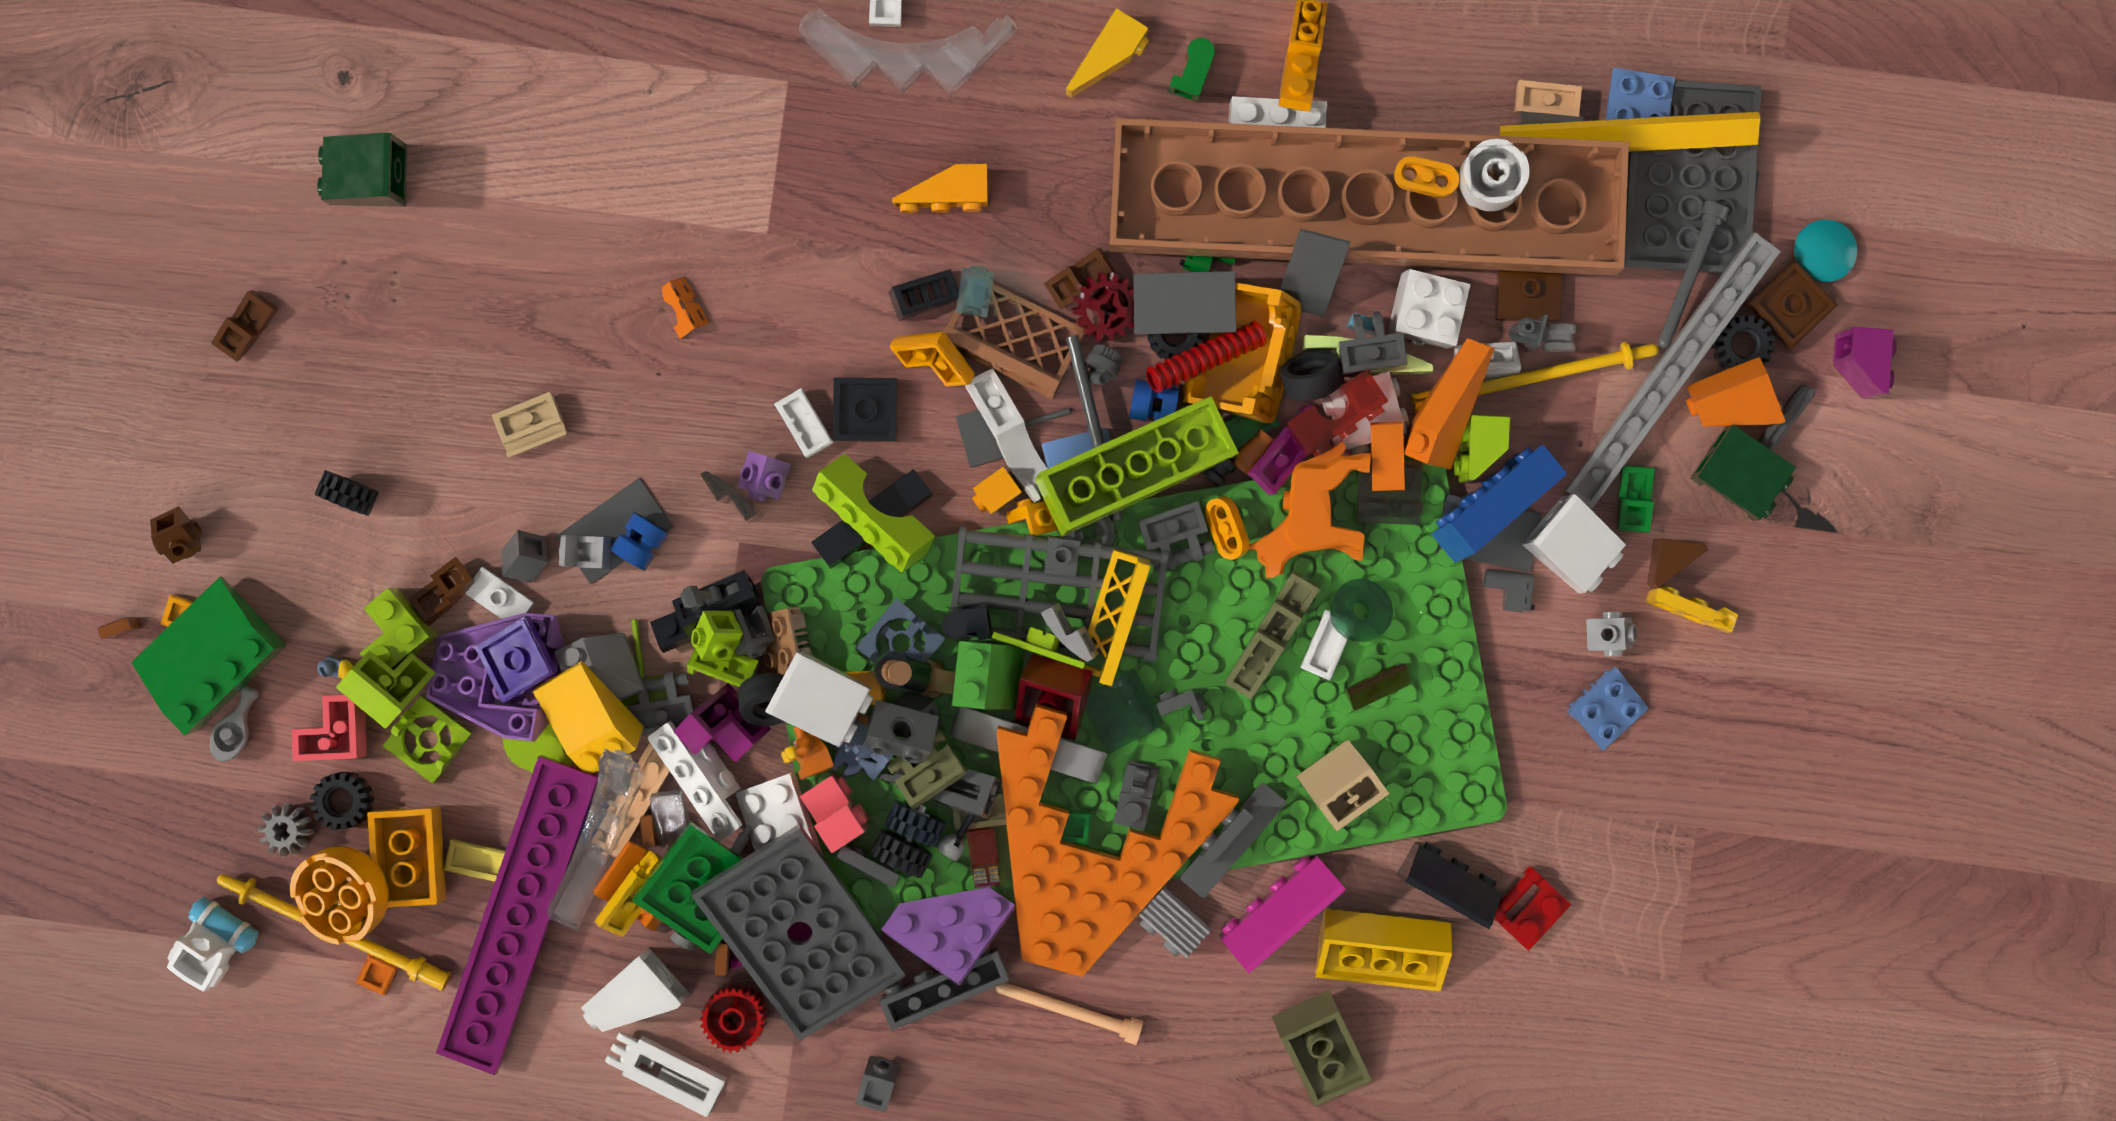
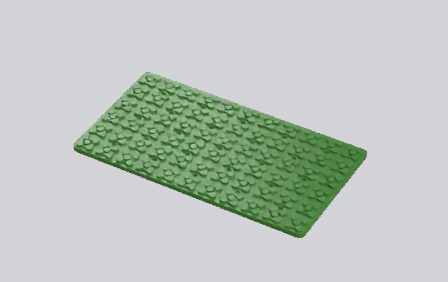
M1404 454L1405 490L1372 491V461H1370V473L1352 470L1336 489L1329 492L1332 526L1355 530L1364 534L1362 561L1354 560L1348 554L1335 549L1308 551L1290 558L1285 563L1283 574L1272 578H1266L1265 566L1257 560V550L1248 549L1244 556L1233 560L1225 559L1220 555L1205 517V507L1210 500L1221 496L1232 499L1238 508L1250 545L1275 530L1289 515V510H1283L1284 491H1291L1292 474L1274 495H1268L1254 480L1221 487L1145 499L1121 510L1123 520L1112 522L1115 536L1111 547L1147 551L1137 521L1198 501L1208 531L1196 536L1199 544L1211 540L1215 552L1203 556V560L1197 562L1190 560L1176 565V569L1170 571L1166 569L1157 639L1158 657L1156 661H1143V657L1122 655L1112 686L1099 683L1100 677L1092 675L1090 695L1077 738L1074 742L1108 753L1098 784L1050 769L1040 799L1042 803L1062 809L1091 812L1089 844H1072L1120 857L1129 828L1160 837L1189 749L1220 758L1221 761L1212 788L1238 795L1239 801L1234 807L1236 810L1241 807L1261 783H1265L1286 802L1285 806L1229 870L1492 823L1500 820L1505 815L1507 801L1463 561L1460 560L1454 563L1443 548L1438 553H1435L1438 542L1431 535L1439 527L1435 522L1442 517L1446 494L1450 495L1445 468L1425 464ZM1027 521L974 530L1027 537V534H1030ZM1097 521L1093 525L1091 524L1089 528L1083 527L1080 529V532L1084 534L1082 539L1084 544L1088 543L1090 539H1097L1101 542L1102 539L1095 533ZM1059 530L1034 536V538L1048 539L1049 535H1061ZM959 533L935 537L927 555L903 573L895 566L889 564L884 556L873 548L854 552L832 569L829 568L822 558L771 567L764 572L761 578L766 613L800 607V612H804L807 628L794 631L795 633L808 631V634L795 636L796 642L809 640L810 643L797 646L798 649L810 647L813 657L841 672L874 671L875 664L856 647L896 598L946 638L929 660L943 662L947 671L956 672L960 640L1011 645L1000 640H978V638L966 636L961 639L948 638L944 633L942 623L947 612L951 609ZM1187 538L1169 544L1172 553L1189 548ZM965 542L963 561L1023 568L1025 549ZM1160 548L1150 550L1152 552L1161 553ZM1032 550L1029 569L1045 570L1046 552ZM1078 556L1076 574L1091 576L1093 558L1087 559ZM1100 558L1098 577H1105L1110 559ZM1117 560L1114 570L1118 578L1123 580L1133 574L1136 564ZM1151 564L1146 582L1158 584L1159 571L1154 572ZM1293 570L1321 586L1288 640L1285 649L1251 700L1225 684V681ZM963 573L961 575L960 592L1020 598L1021 580ZM1028 581L1026 600L1088 606L1089 588ZM1096 589L1094 608L1100 593L1098 589ZM1111 591L1106 594L1105 601L1109 609L1113 610L1123 605L1124 597L1121 592ZM1141 595L1136 613L1154 615L1156 596ZM989 608L992 627L1016 630L1018 611ZM1324 610L1355 622L1330 681L1300 668ZM1024 612L1023 631H1029L1031 626L1043 630L1045 633L1054 634L1041 614ZM1066 617L1073 631L1085 626L1086 619ZM897 619L889 622L887 625L895 632L899 630L905 631L912 622L910 620ZM1101 621L1097 623L1095 630L1100 640H1103L1113 635L1115 628L1111 622ZM1131 625L1126 643L1150 645L1152 627ZM919 629L913 636L914 647L923 653L925 639L922 630ZM881 632L878 635L877 642L880 655L890 650L889 639ZM897 634L892 640L893 648L899 652L907 651L911 644L910 638L905 634ZM1058 647L1057 652L1079 659L1069 649ZM1025 649L1022 673L1032 653L1043 657L1047 656ZM1098 652L1099 654L1088 661L1086 665L1102 669L1105 661L1103 653ZM1397 663L1406 664L1410 677V684L1358 710L1352 709L1344 692L1345 688ZM885 688L886 702L891 704L905 692L919 694V692L904 688ZM1177 688L1180 693L1192 689L1193 694L1200 693L1206 711L1201 712L1204 719L1200 721L1196 720L1190 704L1161 716L1155 703L1161 701L1160 694ZM944 693L941 698H933L943 723L938 729H941L946 736V740L937 745L938 750L949 745L954 750L963 767L1001 778L999 752L949 736L958 710V706H952L953 695ZM870 705V706H869V708H868V710H867V712H866L865 714L869 715L870 710H871V708L873 707V705ZM972 708L1015 722L1016 710ZM786 722L790 746H793V742L797 740L793 729L796 726ZM898 736V738L900 739H907L905 737ZM821 739L827 747L833 762V758L838 751ZM1348 739L1389 792V795L1336 831L1296 776ZM871 756L869 757L874 763H877ZM797 760L793 761L794 771L802 794L834 773L839 779L847 768L846 765H841L836 770L831 768L801 780L798 771L801 770L800 764ZM1128 760L1159 768L1145 830L1113 823ZM886 767L881 771L893 775ZM860 769L855 776L845 778L853 791L849 796L855 805L861 803L870 817L867 822L869 827L864 833L845 844L844 847L850 849L851 845H854L869 853L866 858L878 864L879 859L873 857L870 851L880 830L884 829L906 838L905 835H901L897 831L886 827L884 823L895 800L907 804L908 802L901 790L896 788V784L879 779L880 774L873 780ZM930 800L922 804L926 807L925 811L947 822L941 839L946 834L958 832L955 831L952 807ZM809 812L814 827L817 824V822ZM1222 821L1212 832L1217 834L1224 826ZM1007 824L966 830L962 836L965 848L958 861L947 857L936 847L928 846L912 839L911 842H915L933 854L922 878L910 876L896 869L895 873L900 875L894 889L837 860V855L841 848L831 853L814 827L824 858L878 933L883 932L881 929L899 904L990 887L1012 902L1016 907ZM1201 845L1169 881L1181 879V874L1203 850ZM997 865L999 882H990L989 867ZM985 867L988 883L975 884L973 869Z

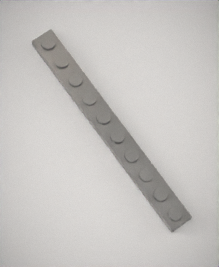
M1757 233L1750 235L1564 490L1570 495L1575 494L1590 509L1595 506L1781 252L1779 249Z

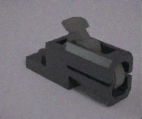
M743 569L699 589L697 586L684 588L680 594L681 597L672 600L675 612L650 623L659 649L665 653L691 642L692 632L696 629L703 611L734 612V610L741 609L742 615H745L763 604L753 580L746 570Z

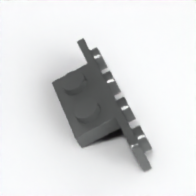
M1261 783L1238 810L1233 808L1222 820L1224 826L1217 834L1212 832L1201 844L1203 850L1181 874V880L1200 897L1204 898L1285 806L1286 802L1265 783Z

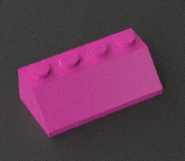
M1315 854L1311 857L1306 855L1299 859L1293 865L1295 871L1287 878L1282 875L1269 886L1270 893L1263 899L1260 896L1253 899L1245 907L1248 912L1240 919L1233 917L1221 928L1223 931L1220 935L1222 942L1248 974L1346 890Z

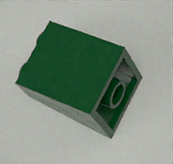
M385 132L323 137V146H320L318 150L319 163L322 165V177H319L317 182L318 194L321 196L322 201L329 205L406 206V143L392 133Z

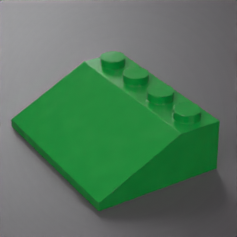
M221 576L144 649L131 664L161 712L185 736L199 731L274 659L287 644Z

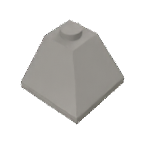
M625 633L581 638L554 651L561 672L583 661L620 701L645 690Z

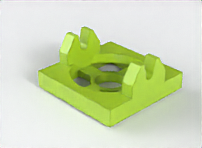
M421 695L412 708L400 716L401 720L392 727V734L383 744V747L434 784L472 736L473 732L424 695ZM423 716L438 718L432 727L422 728L414 722L415 719ZM446 725L449 727L452 736L451 744L448 747L442 743L441 731ZM406 729L416 736L417 747L411 755L405 746ZM426 730H431L437 735V743L433 748H426L421 743V735ZM434 750L442 756L433 763H422L419 761L425 752Z

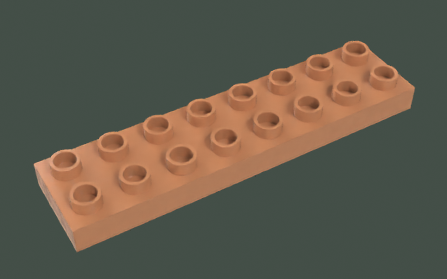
M1116 118L1109 252L1290 260L1301 228L1351 241L1343 263L1617 276L1624 269L1629 142ZM1489 139H1504L1513 143L1520 152L1524 153L1529 163V179L1525 188L1511 205L1497 211H1484L1468 205L1461 193L1459 184L1453 194L1445 198H1438L1404 190L1394 180V170L1398 162L1408 156L1449 164L1459 174L1460 168L1468 154L1481 142ZM1412 170L1404 172L1407 179H1415V173ZM1490 170L1488 176H1492L1493 180L1497 181L1500 177L1494 175L1493 170ZM1443 177L1436 178L1438 186L1445 187L1447 185V181Z

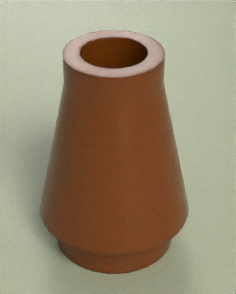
M1260 429L1256 435L1237 449L1239 454L1234 456L1231 462L1251 477L1248 472L1275 440Z

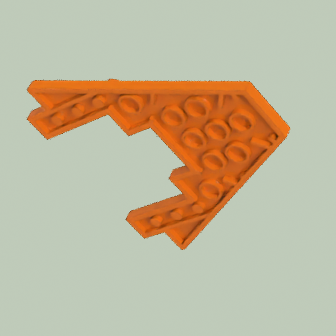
M1036 704L1027 733L999 725L996 729L1021 959L1083 977L1237 805L1239 797L1236 794L1212 788L1221 761L1219 757L1189 749L1160 837L1129 828L1120 857L1061 841L1069 810L1042 803L1040 799L1067 719V713Z

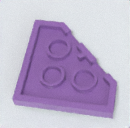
M986 887L900 903L881 930L960 986L1016 907L993 889Z

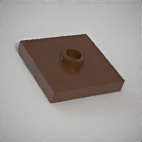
M1795 259L1788 263L1746 303L1760 319L1765 321L1766 326H1770L1771 331L1788 349H1792L1838 306Z
M1497 270L1496 320L1521 321L1524 318L1537 320L1543 315H1548V322L1561 321L1562 273Z

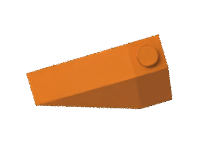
M1469 338L1466 339L1411 419L1404 439L1405 455L1428 465L1447 469L1452 468L1495 348Z

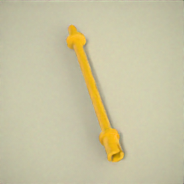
M1622 342L1620 351L1484 381L1478 396L1621 363L1629 370L1633 368L1634 360L1655 356L1658 354L1659 348L1656 344L1630 348L1627 342ZM1430 391L1411 394L1412 405H1415L1413 407L1415 413Z
M227 874L218 876V885L240 895L238 899L239 904L244 905L250 899L302 923L299 919L302 914L297 906L257 889L255 878L252 877L247 883H244ZM365 937L359 941L344 942L407 971L409 980L414 982L417 980L439 989L441 992L446 988L452 975L451 972L427 963V959L422 956L410 959Z

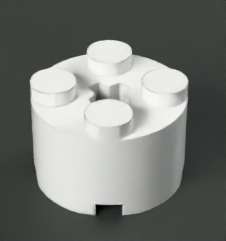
M1489 139L1481 142L1468 154L1459 171V187L1468 205L1484 211H1497L1511 205L1521 194L1529 179V163L1526 156L1513 143L1504 139ZM1490 170H1493L1494 175L1500 176L1497 181L1493 180L1492 176H1488Z

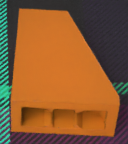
M1760 357L1687 385L1691 398L1685 400L1692 417L1699 416L1703 427L1769 425L1786 422Z

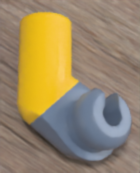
M333 656L326 657L317 665V671L322 677L330 676L343 679L353 668L350 661Z

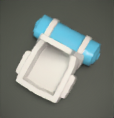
M204 896L194 902L189 912L188 918L193 922L190 930L186 935L179 937L167 957L169 960L167 968L203 992L217 986L230 967L228 964L230 957L235 951L242 954L249 951L256 944L259 934L257 930L251 927V924L243 922L220 907L219 903L211 901Z

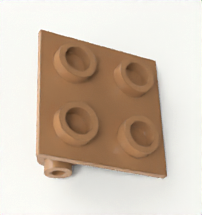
M800 607L766 613L775 640L766 649L767 652L763 656L764 665L768 673L785 674L797 652L804 651L812 655L810 647L800 649L797 647L810 643L809 640L796 642L795 636L808 634V631L798 633L794 631L807 628L804 612H800Z

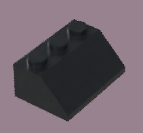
M1426 841L1423 846L1415 842L1396 875L1411 886L1483 927L1490 929L1502 895L1501 891L1494 888L1497 882L1482 873L1479 874L1478 878L1467 872L1470 866L1454 857L1450 862L1440 857L1442 850Z

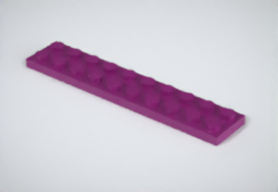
M544 755L538 756L436 1054L492 1075H496L499 1072L601 776L584 772L577 767Z

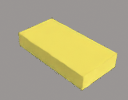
M451 839L444 871L495 882L506 850Z

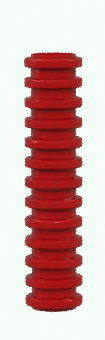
M1253 320L1249 325H1242L1241 329L1236 328V332H1226L1224 337L1219 335L1215 340H1208L1207 344L1201 343L1198 345V348L1194 346L1189 351H1183L1181 356L1176 354L1172 359H1165L1164 363L1158 362L1155 364V367H1147V381L1156 393H1161L1163 388L1170 389L1172 384L1176 386L1181 383V380L1183 382L1188 381L1189 376L1194 378L1198 376V373L1203 374L1207 369H1214L1215 365L1221 366L1224 362L1232 361V357L1237 359L1241 354H1248L1249 350L1255 351L1258 349V346L1264 347L1267 343L1265 330L1259 322Z

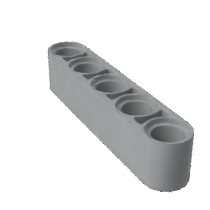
M958 707L949 736L999 752L996 732L998 725L1023 733H1027L1028 726L972 708ZM1060 737L1050 769L1098 784L1108 753Z

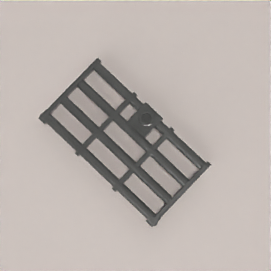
M960 526L951 608L958 606V604L967 605L988 601L989 608L1018 611L1016 630L992 627L993 632L997 631L1025 641L1028 631L1022 630L1024 612L1041 614L1047 608L1057 604L1026 600L1028 581L1089 588L1087 607L1060 604L1066 617L1086 619L1085 627L1088 631L1095 609L1096 589L1101 590L1104 577H1098L1100 558L1111 559L1113 549H1117L1149 559L1150 564L1160 565L1158 584L1145 582L1141 594L1156 596L1154 615L1135 613L1132 625L1152 627L1150 645L1125 643L1122 655L1143 657V661L1155 662L1158 657L1157 639L1168 550H1162L1160 553L1101 546L1102 542H1095V545L1080 543L1078 538L1049 535L1048 539L1034 538L1033 534H1027V537L967 530V526ZM965 542L1025 549L1023 568L963 561ZM1032 550L1046 552L1045 570L1029 569ZM1078 556L1093 557L1091 576L1076 574ZM963 573L1021 580L1020 598L960 592L961 575ZM1111 578L1109 587L1116 583L1113 578ZM1130 582L1123 585L1126 593ZM1119 588L1113 590L1115 592H1121ZM1101 609L1099 617L1106 613L1105 609ZM1120 612L1113 615L1116 622L1118 620ZM1107 618L1103 622H1111V620ZM977 632L968 633L966 637L978 638ZM1060 641L1058 647H1059V648H1067V647ZM1110 642L1104 645L1106 651H1108ZM1100 647L1097 648V651L1102 653Z

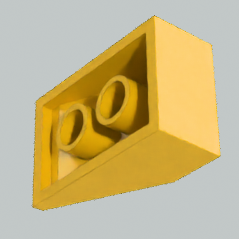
M583 661L534 689L533 693L566 754L582 771L593 774L636 750L644 726Z

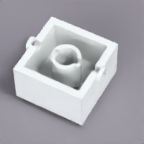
M1412 269L1401 273L1387 334L1403 333L1404 339L1411 340V344L1418 346L1428 344L1444 349L1455 347L1471 284Z

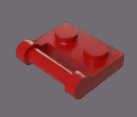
M1531 866L1527 867L1523 872V878L1499 902L1494 920L1528 951L1571 906ZM1535 884L1539 890L1509 920L1505 916L1506 913Z

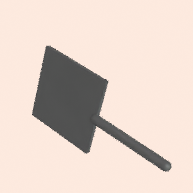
M1067 408L1024 421L1025 427L1071 413V409ZM979 410L956 416L970 468L1003 458L996 438Z

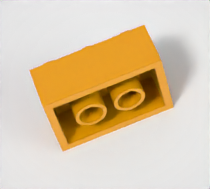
M441 806L378 809L367 812L370 858L381 867L389 886L390 896L386 908L437 905L445 901L446 887Z

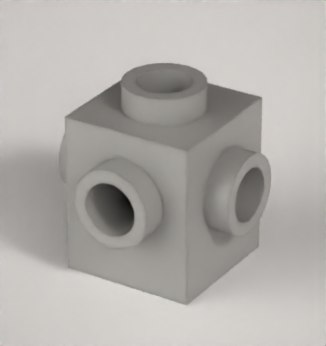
M1622 611L1602 612V618L1586 619L1588 651L1604 650V656L1606 657L1624 656L1623 650L1633 649V643L1637 642L1636 624H1632V617L1622 618Z

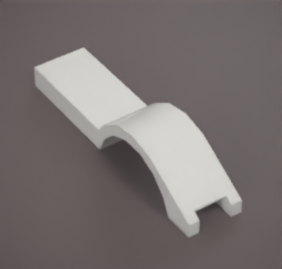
M992 368L974 377L971 384L965 385L996 438L1002 456L1013 476L1032 501L1037 503L1041 500L1040 496L1042 494L1035 482V478L1039 472L1048 468L1036 452L1027 433L1023 418Z

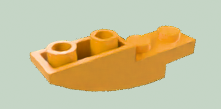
M1296 0L1280 87L1279 107L1310 112L1328 2Z

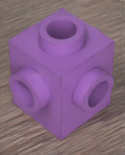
M748 451L745 464L740 472V480L737 487L748 490L749 498L765 503L767 497L780 500L786 486V479L791 464Z

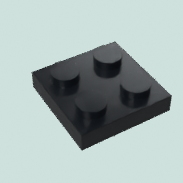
M834 377L833 441L897 442L898 379Z

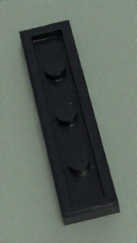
M913 469L868 502L883 514L893 517H904L930 499L933 494ZM843 520L811 542L830 569L867 544L862 536Z

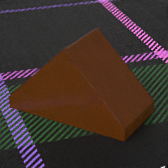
M1663 538L1653 539L1648 585L1651 588H1659L1709 550L1705 544Z

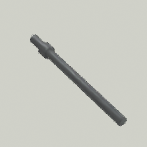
M1078 335L1066 338L1092 446L1095 448L1105 442ZM1121 510L1109 515L1112 522L1123 520Z

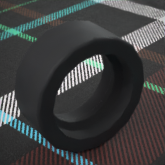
M1314 350L1298 354L1287 360L1280 370L1285 393L1289 398L1298 401H1309L1326 397L1335 392L1344 380L1338 356L1336 353L1328 350Z

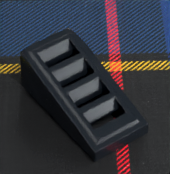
M951 269L893 286L889 291V296L899 321L961 299ZM943 280L948 296H942L938 281ZM927 285H931L935 300L930 299L926 288ZM916 289L919 290L921 299L923 301L922 304H918L917 298L914 293V290ZM906 293L911 307H906L902 294Z

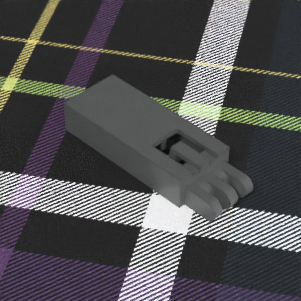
M964 767L967 772L965 776L929 799L930 801L988 819L1001 781L996 777ZM903 769L895 775L881 772L879 779L896 784L895 780L903 776L905 772Z

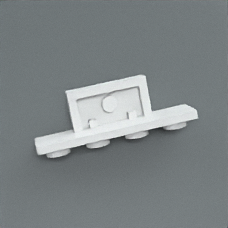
M668 722L648 736V740L716 839L721 841L742 826L741 821L725 800L741 788L735 781L734 775L726 768L717 755L716 749L710 743L694 755L673 732L676 729L674 724Z

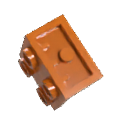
M628 841L594 889L593 893L596 897L609 902L627 875L633 870V867L637 864L640 865V861L651 850ZM644 909L637 917L646 928L655 931L661 923L659 919Z

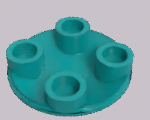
M1828 219L1814 221L1803 228L1797 235L1794 246L1795 260L1814 280L1819 282L1836 281L1848 274L1853 268L1857 258V243L1851 231L1840 222Z

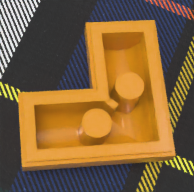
M944 331L897 336L889 346L906 368L930 366L946 387L970 385L974 378V370Z

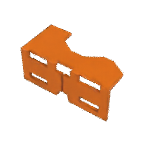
M685 277L671 280L662 286V295L665 302L671 305L676 312L677 324L673 328L679 339H682L693 329L709 324L700 304H695L693 300L695 295ZM682 282L684 283V285H685V287L687 288L688 292H686V290H685V288H684ZM672 285L675 286L680 296H677ZM683 300L686 306L685 309H683L679 301ZM697 311L700 312V314H701V316H702V318H703V321H702V319H701V317L699 316V314H698ZM687 313H690L694 321V324L691 322Z

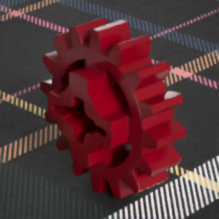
M1098 272V280L1096 281L1091 276L1086 277L1089 285L1084 287L1079 284L1077 288L1082 292L1081 295L1072 296V300L1078 303V307L1072 308L1071 312L1075 315H1080L1075 321L1076 325L1079 327L1086 325L1083 333L1089 336L1094 331V338L1098 341L1102 339L1103 334H1105L1109 341H1113L1114 333L1124 337L1125 332L1123 328L1125 326L1134 328V324L1130 321L1131 317H1134V298H1132L1134 287L1126 288L1129 280L1123 277L1118 281V274L1111 272L1108 279L1103 272ZM1101 288L1100 292L1090 296L1095 290ZM1118 289L1124 296L1125 305L1121 304L1118 299ZM1108 302L1111 304L1110 309H1105L1104 311L1100 309L1101 304H1107ZM1086 308L1092 310L1094 324L1090 321ZM1121 317L1115 324L1111 325L1112 321Z

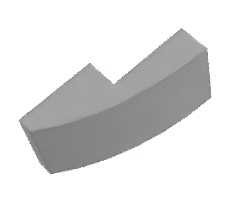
M1059 603L1041 612L1052 632L1075 655L1088 662L1099 654L1086 627L1082 626L1073 631Z

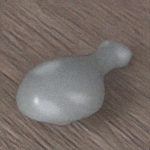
M245 686L241 690V699L236 710L220 720L212 730L210 751L216 760L229 762L239 756L246 747L249 737L247 716L253 701L259 696L257 689Z

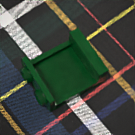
M1735 425L1723 428L1690 479L1700 486H1708L1749 514L1748 518L1755 521L1761 520L1762 517L1766 519L1772 513L1776 506L1775 498L1780 491L1782 493L1785 492L1794 479L1791 474L1796 467Z

